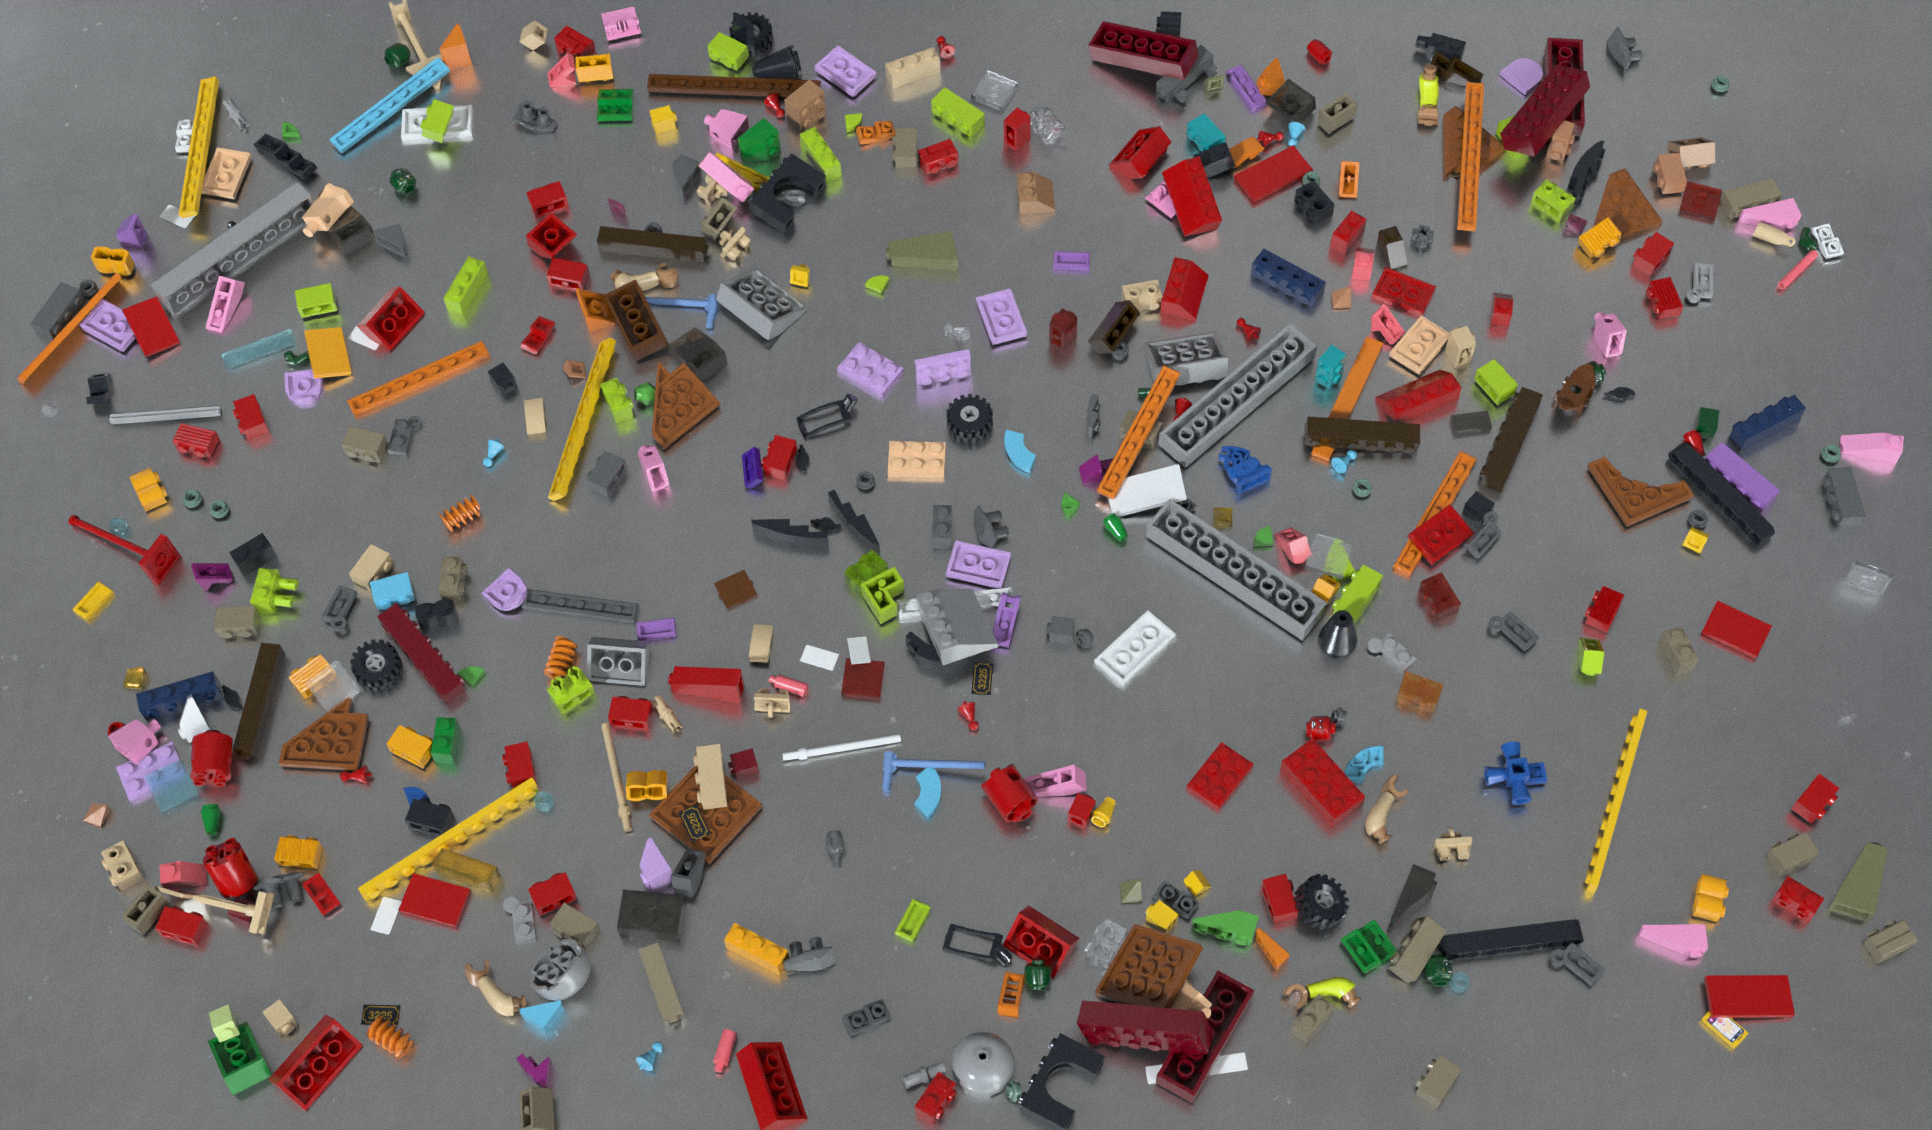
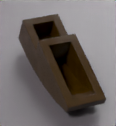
M1438 51L1434 53L1428 64L1437 67L1436 76L1465 87L1466 82L1480 83L1484 75L1455 56L1451 60Z

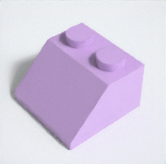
M650 837L647 839L639 865L642 872L639 876L646 891L649 892L651 890L653 895L656 896L673 886L671 879L672 871Z

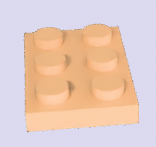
M217 148L205 175L201 194L235 199L252 159L251 153Z
M1421 315L1390 351L1389 356L1420 375L1446 345L1449 332Z
M889 441L888 477L944 478L946 442Z

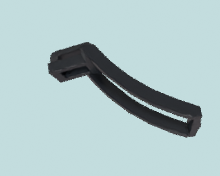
M847 393L844 400L819 406L798 416L796 420L804 438L807 439L828 428L850 422L852 418L849 413L854 408L858 399ZM839 406L844 419L825 424L807 432L803 419L819 411Z
M950 924L942 948L946 951L968 957L992 961L997 959L1003 966L1013 958L1012 954L1001 945L1003 935L974 930L956 924ZM956 929L976 935L993 937L994 941L990 954L983 955L948 947L953 930ZM996 952H1000L1005 958L1003 959V958H1002L998 953H996Z

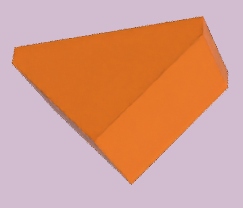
M1341 161L1339 197L1357 198L1358 161Z

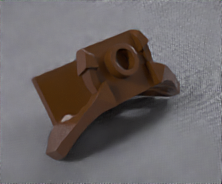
M1588 363L1581 365L1572 372L1570 377L1567 376L1562 383L1563 388L1561 391L1557 390L1553 397V400H1555L1553 408L1556 409L1559 405V408L1565 411L1576 410V413L1581 414L1583 407H1587L1593 391L1596 388L1594 366ZM1579 386L1581 392L1575 394L1571 391V387Z

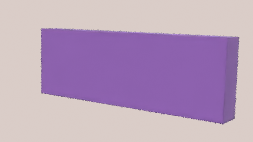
M1242 65L1226 71V76L1251 111L1267 105L1264 95H1260L1259 88Z

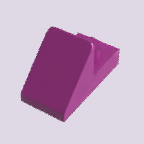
M1097 454L1079 466L1083 485L1102 481L1114 458L1099 461Z
M228 563L191 564L196 582L205 591H208L212 583H231L233 580Z
M523 1053L519 1055L516 1060L521 1068L539 1087L550 1089L551 1059L547 1057L538 1065L531 1056L526 1058Z

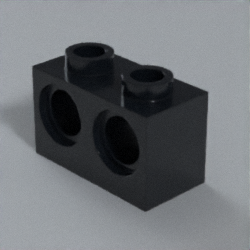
M1314 180L1296 189L1294 199L1296 205L1302 208L1307 218L1312 220L1315 225L1333 215L1335 204Z

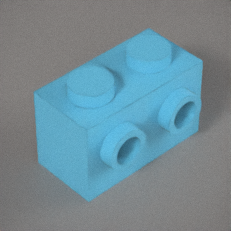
M408 572L370 582L374 603L378 610H387L394 604L405 605L416 600Z

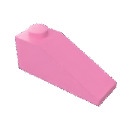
M710 151L699 164L700 168L742 202L754 190L749 180Z
M1794 198L1743 209L1739 217V223L1757 226L1760 221L1779 229L1793 228L1798 225L1802 215Z
M219 276L206 329L224 333L241 300L244 282Z
M1890 433L1841 435L1839 448L1841 454L1897 463L1903 452L1904 436Z
M1075 764L1024 778L1037 797L1067 796L1087 791L1086 772Z
M1705 924L1642 925L1638 932L1639 936L1681 955H1690L1692 958L1701 957L1708 949Z

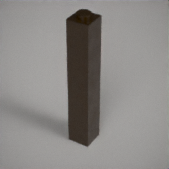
M600 226L597 237L599 251L704 262L705 257L709 255L710 251L706 237Z
M261 643L233 745V750L240 759H257L285 655L280 644Z

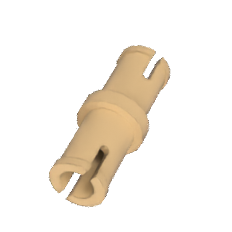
M661 695L654 698L655 701L652 700L651 703L660 714L659 718L666 722L672 733L680 731L683 725L674 715V710L669 708Z

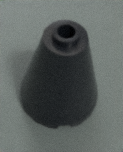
M790 45L755 62L752 67L754 77L801 79L802 74H798V70H801L800 59L797 50L793 51L795 46Z
M1345 610L1335 612L1319 632V645L1326 654L1344 657L1355 650L1358 641L1351 614Z

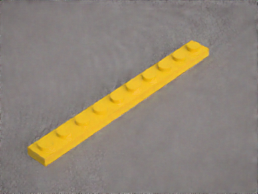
M216 76L200 80L179 208V216L182 219L196 216L199 212L219 87V79Z
M611 337L601 341L596 352L548 498L552 501L565 497L568 492V485L573 477V470L579 460L578 455L584 444L583 440L589 429V422L594 414L595 404L600 396V384L605 381L604 377L609 369L611 356L615 351L616 340Z
M1639 709L1637 715H1632L1630 726H1633L1632 732L1628 731L1625 743H1628L1627 749L1623 748L1620 760H1623L1622 766H1618L1615 774L1618 781L1617 784L1613 783L1610 795H1613L1612 801L1608 800L1605 809L1608 816L1607 819L1603 818L1600 830H1603L1602 837L1598 836L1595 844L1598 851L1597 854L1593 853L1590 865L1593 866L1592 872L1588 871L1585 883L1588 884L1586 891L1593 894L1599 885L1647 715V710Z
M531 777L358 887L365 901L376 898L380 892L395 886L399 880L412 875L422 865H428L433 858L447 853L455 844L464 842L469 835L481 831L491 821H497L501 818L502 814L509 810H514L524 800L533 798L539 791L535 781Z

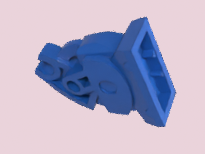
M1236 446L1222 447L1218 459L1224 462V469L1227 471L1228 477L1236 484L1238 495L1271 479V467L1269 465L1261 466L1257 458L1250 456L1249 450Z

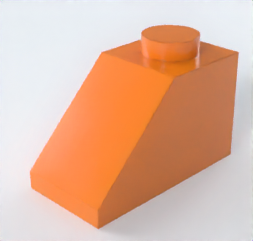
M1275 58L1257 79L1260 95L1279 97L1286 87L1278 58Z

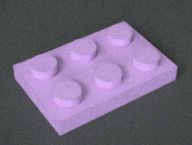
M838 45L815 65V71L852 97L876 77V72Z
M1011 288L976 297V303L992 345L1027 336V331Z
M104 299L79 324L82 330L122 352L135 339L122 309Z
M860 342L856 344L837 367L838 372L882 398L904 372L903 367Z
M969 349L914 360L917 386L929 385L939 381L945 382L949 379L964 378L971 375V355Z
M955 541L946 577L994 588H1002L1011 553Z
M173 742L150 751L137 765L128 761L116 767L130 802L187 777Z

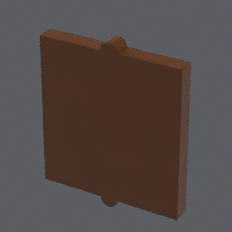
M745 570L714 583L719 593V599L723 600L727 610L758 596L753 587V581L749 579Z

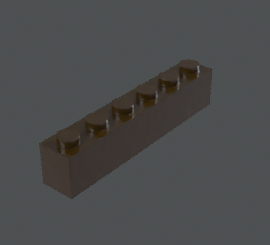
M1521 387L1519 393L1515 392L1512 399L1514 406L1513 408H1508L1505 416L1508 419L1506 422H1502L1499 429L1501 435L1500 437L1496 436L1492 445L1495 449L1494 451H1489L1486 458L1488 465H1483L1479 474L1482 477L1481 485L1502 492L1539 408L1543 394L1525 387Z
M1308 416L1305 423V445L1311 447L1329 446L1332 449L1348 448L1350 450L1366 449L1368 451L1382 450L1386 452H1404L1407 454L1417 453L1420 446V424Z

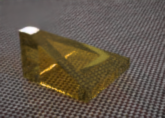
M1213 507V525L1232 526L1233 508Z
M140 666L127 669L123 688L143 690L147 674L145 668Z

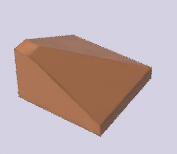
M1350 286L1331 292L1333 309L1351 308Z
M571 360L565 362L563 370L568 377L586 379L584 362Z
M92 803L83 821L102 828L111 809L105 804Z

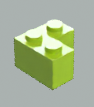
M892 567L861 583V593L880 624L897 616V606L892 598L905 592L903 579L896 568Z

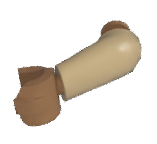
M664 262L657 267V273L650 271L639 275H632L628 272L622 273L620 270H615L611 274L610 279L615 283L616 289L636 279L642 291L658 285L663 288L674 287L677 285L679 273L676 271V268L668 269L667 264Z
M1397 774L1390 776L1382 785V794L1366 817V832L1369 836L1373 834L1375 839L1378 838L1379 845L1392 837L1386 833L1388 830L1385 827L1387 825L1386 817L1392 803L1409 793L1407 789L1401 792L1395 789L1394 784L1398 781L1399 776Z
M489 960L484 961V970L475 971L473 966L467 962L465 965V975L468 983L479 987L488 1003L497 1013L509 1017L513 1016V1012L519 1011L520 1008H526L525 995H521V998L517 996L511 997V993L507 994L502 991L489 977Z

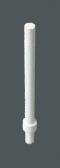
M900 734L810 749H806V747L798 748V751L782 753L783 761L798 758L799 760H804L810 756L901 742Z

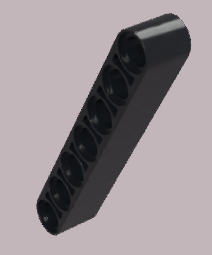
M1683 442L1668 453L1670 461L1754 544L1761 545L1775 534L1773 526L1690 444Z
M1571 919L1444 935L1440 940V946L1444 957L1450 960L1564 947L1569 946L1571 943L1577 945L1582 943L1584 938L1579 920Z

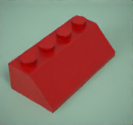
M1201 158L1186 159L1164 170L1162 175L1184 237L1217 230L1223 220Z
M1440 369L1376 396L1375 399L1390 422L1405 423L1459 400L1462 387L1452 373Z
M325 1014L268 1080L306 1111L362 1047V1044L339 1022Z
M751 1042L736 1053L760 1130H780L808 1119L782 1042Z

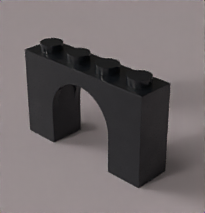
M791 153L788 158L785 157L777 170H773L770 179L761 184L757 194L754 193L750 197L749 211L784 234L794 222L795 212L775 198V190L782 185L792 184L799 186L815 197L825 186L826 176Z
M1060 1033L1058 1038L1054 1037L1048 1048L1050 1049L1048 1056L1044 1055L1039 1063L1040 1070L1038 1074L1034 1073L1029 1081L1030 1088L1028 1092L1024 1091L1018 1103H1020V1111L1054 1130H1068L1075 1118V1110L1054 1100L1047 1092L1046 1081L1053 1072L1063 1068L1073 1069L1095 1080L1105 1063V1056Z

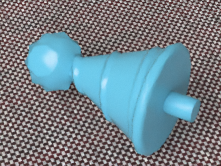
M1291 122L1288 125L1291 139L1288 141L1289 146H1297L1298 142L1296 139L1305 131V126L1299 122Z
M496 439V441L488 440V456L483 460L485 466H492V458L505 448L504 445L499 443L500 439Z
M1350 450L1347 456L1334 457L1332 459L1333 468L1339 473H1345L1349 461L1357 457L1356 451Z
M661 1042L653 1043L652 1050L636 1057L641 1070H653L656 1053L663 1050Z

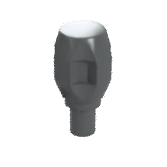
M791 189L782 195H774L779 202L790 206H800L805 203V192L800 189Z
M839 830L829 831L826 835V847L830 857H832L833 867H841L840 857L844 848L843 836Z

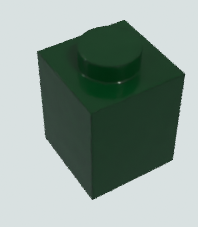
M1700 407L1696 416L1695 430L1701 434V438H1714L1718 427L1720 410Z

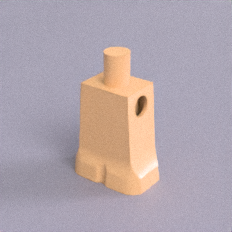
M327 183L302 217L307 224L303 229L306 236L312 237L316 231H328L344 211L353 205L354 200L348 191Z
M1186 979L1170 1008L1203 1011L1208 1019L1211 1016L1209 1008L1212 1004Z

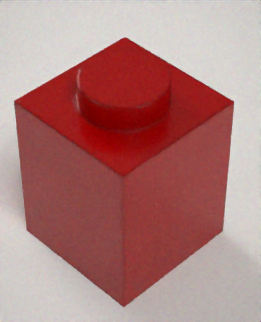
M1077 793L1068 812L1067 821L1086 829L1092 817L1091 814L1096 809V800L1090 795Z

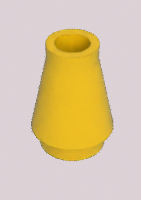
M1106 797L1092 812L1091 821L1096 826L1105 827L1110 823L1116 804L1115 800Z

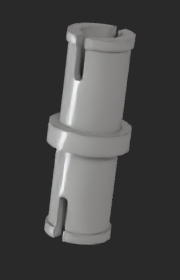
M227 98L229 104L224 100L222 104L228 111L230 119L235 121L240 130H245L242 123L248 128V121L233 99Z
M942 1061L926 1068L920 1067L918 1071L902 1076L903 1083L906 1089L923 1082L924 1084L929 1083V1080L933 1079L938 1072L945 1075V1067Z

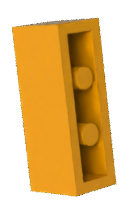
M736 923L732 925L724 939L727 949L779 976L785 967L784 961L790 959L787 949Z

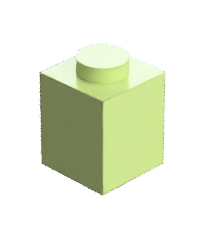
M229 1004L209 1012L212 1029L220 1043L240 1035L236 1017Z

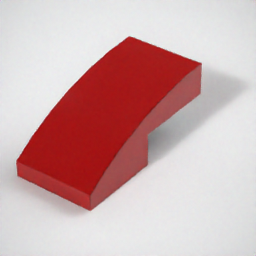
M538 316L530 326V333L521 342V349L537 355L548 340L555 322Z
M319 872L302 883V886L323 916L341 905Z

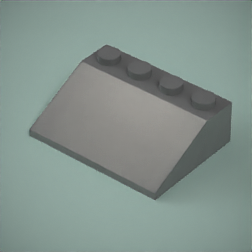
M757 267L721 282L716 300L723 307L727 308L767 340L780 335L809 308Z
M1215 331L1144 343L1153 382H1155L1163 365L1180 372V377L1175 384L1180 386L1193 382L1201 383L1211 379L1219 380L1229 375L1228 357Z
M932 589L915 595L919 613L942 665L998 647L973 589Z

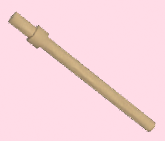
M604 723L601 727L619 804L618 814L619 818H622L624 831L629 832L632 830L630 807L626 803L609 723Z

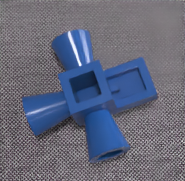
M1507 742L1501 745V750L1506 759L1504 767L1485 766V783L1489 786L1505 781L1506 787H1512V804H1526L1532 801L1526 785L1546 784L1548 781L1544 762L1528 763L1527 757L1520 758L1521 744L1519 742Z

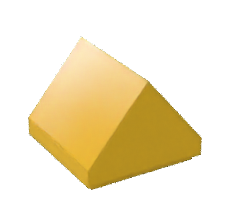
M1201 870L1192 871L1183 880L1193 897L1211 888Z

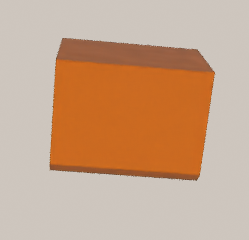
M456 24L439 48L443 63L450 71L472 65L459 24Z
M579 288L575 290L589 333L616 324L615 318L603 296L605 294Z

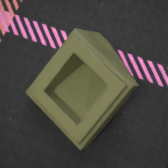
M1220 75L1204 80L1206 90L1211 91L1223 88L1225 76Z
M1141 878L1120 883L1122 904L1142 902Z

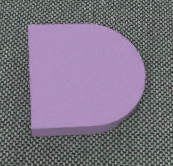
M1521 58L1513 61L1501 70L1500 76L1526 95L1540 84L1543 71L1541 66L1534 60Z
M312 369L284 373L285 391L292 402L300 405L310 404L322 394L323 378H313Z
M509 567L481 594L497 609L508 611L517 608L524 602L528 590L523 579Z

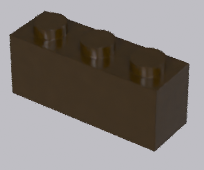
M1130 300L1116 302L1088 342L1098 354L1112 353L1140 312Z

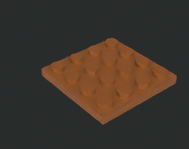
M694 766L667 797L649 814V817L688 849L705 852V862L710 865L760 811L763 805L724 774L728 806L704 810L702 803H698L697 791H700V784L696 785L695 773L699 771L698 766ZM697 804L711 835L692 843L678 812Z
M1134 924L1095 993L1098 997L1119 1004L1170 1008L1203 947L1199 943Z

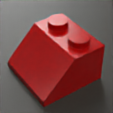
M550 213L526 235L528 246L540 257L552 259L577 236V233L553 213Z

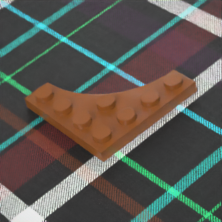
M1606 457L1595 460L1587 466L1626 527L1686 502L1694 496L1684 480L1661 486H1648V483L1634 479L1631 481L1622 476L1621 472Z

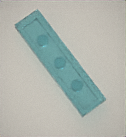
M291 329L223 353L221 357L227 372L296 347L297 343Z

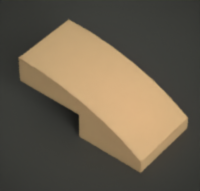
M543 398L524 400L527 435L547 433Z
M754 624L748 658L750 662L768 663L773 625Z

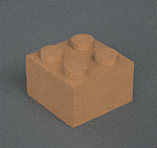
M810 79L784 100L787 122L801 133L809 129L814 122L821 119L826 113L824 90Z

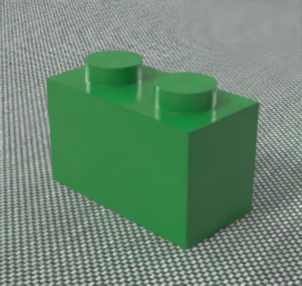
M436 717L431 755L435 763L455 764L460 735V725L456 718Z

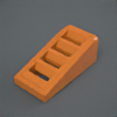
M1258 928L1255 933V939L1274 968L1279 972L1288 963L1290 954L1261 928Z
M1005 972L998 1001V1015L1018 1017L1024 987V974ZM1008 981L1019 982V985L1010 984Z

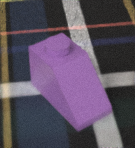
M133 214L122 221L120 228L116 232L121 246L137 249L143 248L148 236L138 214Z

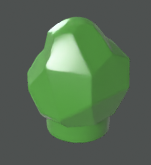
M649 382L635 386V401H640L645 405H653L655 386Z

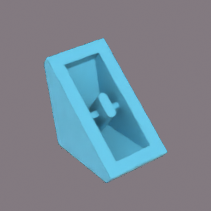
M560 1000L519 1010L525 1021L548 1034L564 1012V1006Z

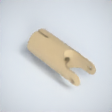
M1760 221L1753 234V237L1774 245L1792 247L1796 242L1793 237L1788 236L1783 230Z

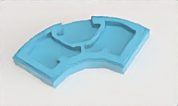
M1006 429L1004 436L1005 451L1016 467L1030 473L1036 459V454L1029 452L1023 442L1024 434Z
M1384 746L1365 748L1350 759L1344 771L1347 777L1353 783L1363 784L1364 776L1368 771L1376 767H1383Z
M926 768L916 776L921 792L914 804L927 819L936 811L941 797V783L934 768Z

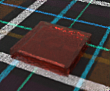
M1687 181L1679 213L1715 221L1722 189Z
M846 658L841 696L880 700L885 662L870 660V663L851 665V659Z

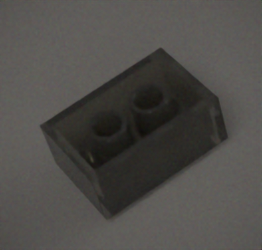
M623 889L617 923L620 937L681 942L687 904L684 894Z

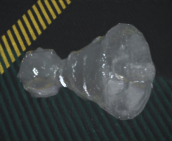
M950 323L944 325L945 333L952 332L961 344L970 337L968 326L953 328Z

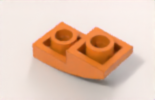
M876 121L874 126H857L856 129L860 144L891 139L892 135H896L892 121Z
M1254 136L1243 140L1229 149L1236 165L1234 168L1247 158L1252 160L1264 150V147Z

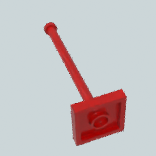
M71 515L68 520L71 526H78L142 555L143 557L138 564L152 583L158 586L181 557L169 538L163 534H160L149 550L85 522L79 519L77 515Z

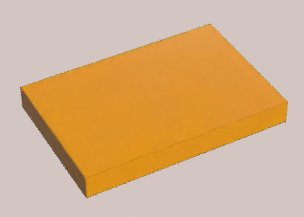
M341 327L304 330L313 378L351 375Z

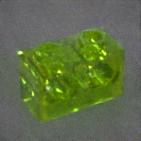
M873 550L864 553L857 563L850 565L844 573L845 582L862 596L861 583L888 570V563ZM857 576L862 577L861 579H855Z

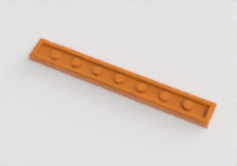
M115 273L18 376L17 381L23 384L122 278L119 274Z
M1366 336L1328 418H1350L1383 347V342ZM1329 446L1314 447L1311 455L1329 462L1335 449Z
M483 341L477 342L347 400L354 416L358 417L490 358V354Z
M1163 365L1097 488V493L1112 500L1115 499L1178 381L1180 372Z
M1462 451L1458 453L1416 528L1449 504L1452 505L1473 469L1477 458ZM1410 539L1393 566L1394 570L1408 577H1411L1423 556Z

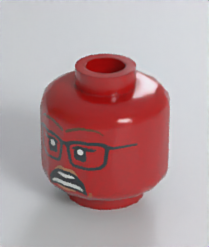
M1327 715L1313 716L1310 718V721L1306 722L1307 737L1313 738L1316 742L1330 741L1332 734H1336V724L1331 722L1330 717Z

